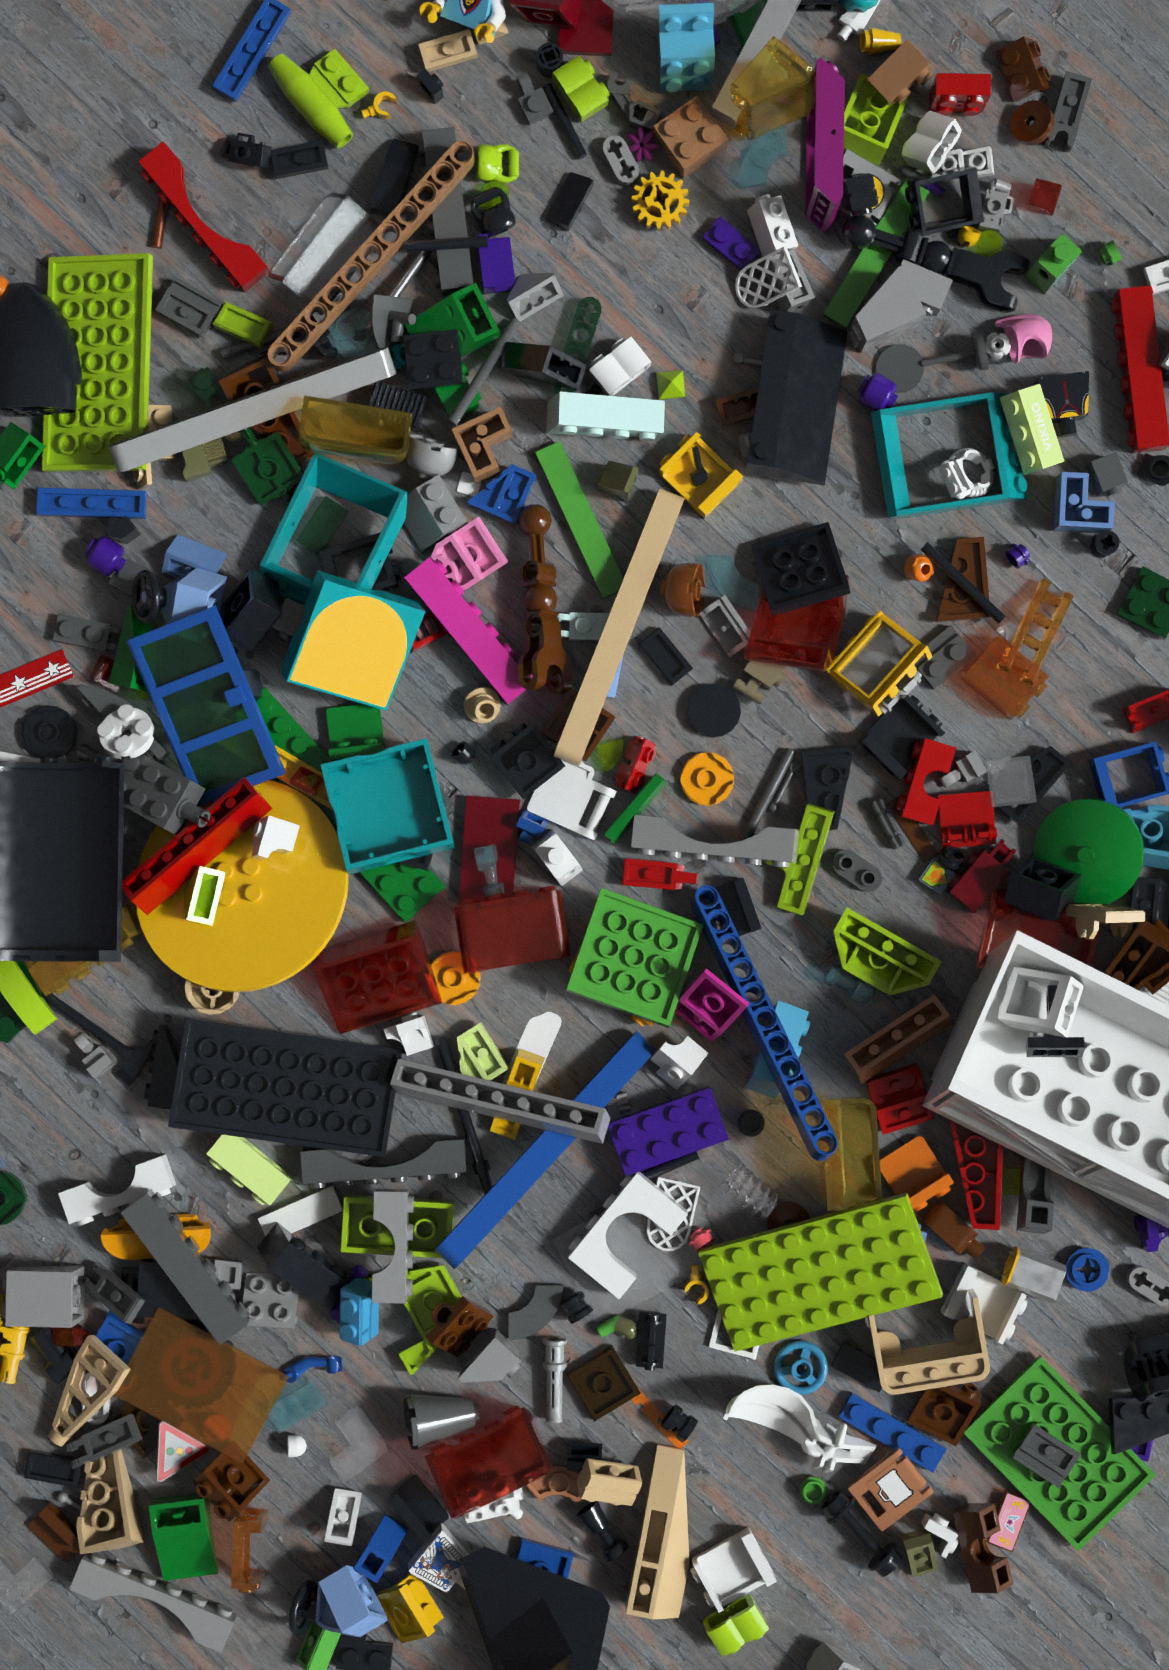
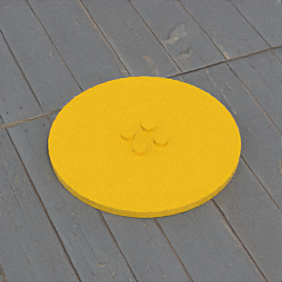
M241 778L229 779L204 787V792ZM268 780L254 787L273 808L262 818L272 816L300 825L293 851L287 854L272 851L267 859L261 861L251 858L253 850L251 843L255 823L209 862L205 868L225 872L213 926L185 919L183 890L189 880L148 915L136 906L140 926L153 951L171 970L190 982L222 992H248L276 985L294 976L311 963L325 948L340 922L347 899L348 872L346 871L337 831L330 819L313 801L285 784ZM217 800L199 807L206 810ZM188 820L185 827L189 825L191 821ZM157 825L144 847L138 867L176 835Z

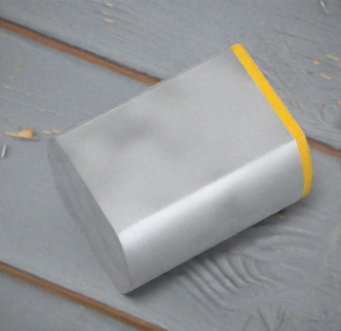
M1014 1246L1011 1252H1009L1010 1255L1006 1260L1003 1274L1001 1275L1002 1285L1049 1303H1054L1066 1274V1265Z

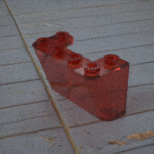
M555 886L539 888L538 893L529 894L528 890L513 892V897L502 899L501 894L485 897V902L475 903L474 899L458 901V906L453 908L463 975L537 961L547 962L570 958L571 953L562 890H556Z
M514 1406L504 1412L505 1417L501 1419V1423H499V1420L493 1421L484 1426L485 1431L477 1435L472 1432L459 1439L460 1443L455 1446L445 1445V1442L429 1449L431 1453L424 1457L452 1519L463 1517L544 1477L554 1470L530 1410L525 1407L519 1408V1406Z

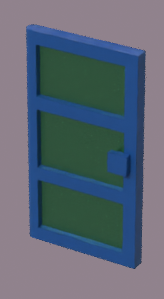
M216 605L126 640L183 776L205 788L196 806H203L219 799L244 777L255 786L286 773Z

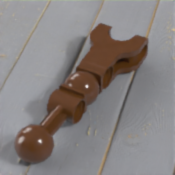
M529 504L522 509L518 518L520 530L529 538L530 560L526 561L521 568V579L524 582L522 587L527 588L523 602L529 613L524 614L526 618L524 624L525 651L518 661L519 682L527 690H537L546 683L547 689L550 692L565 694L573 685V669L571 660L562 647L561 627L557 618L559 615L558 612H554L558 600L556 592L552 588L556 587V568L554 565L545 562L543 535L549 531L552 519L550 512L545 507L539 504ZM533 672L534 678L531 681V674ZM558 673L561 676L560 686L558 684Z

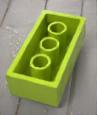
M346 1194L344 1197L341 1252L394 1255L395 1242L392 1233L384 1224L373 1219L374 1195ZM414 1198V1211L409 1213L408 1224H413V1241H408V1251L413 1252V1257L442 1258L434 1250L454 1229L455 1200Z

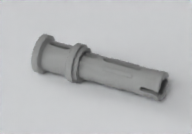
M547 1337L543 1338V1344L545 1345L543 1367L547 1371L545 1421L560 1423L563 1421L562 1378L563 1371L567 1367V1362L564 1361V1345L567 1344V1339Z

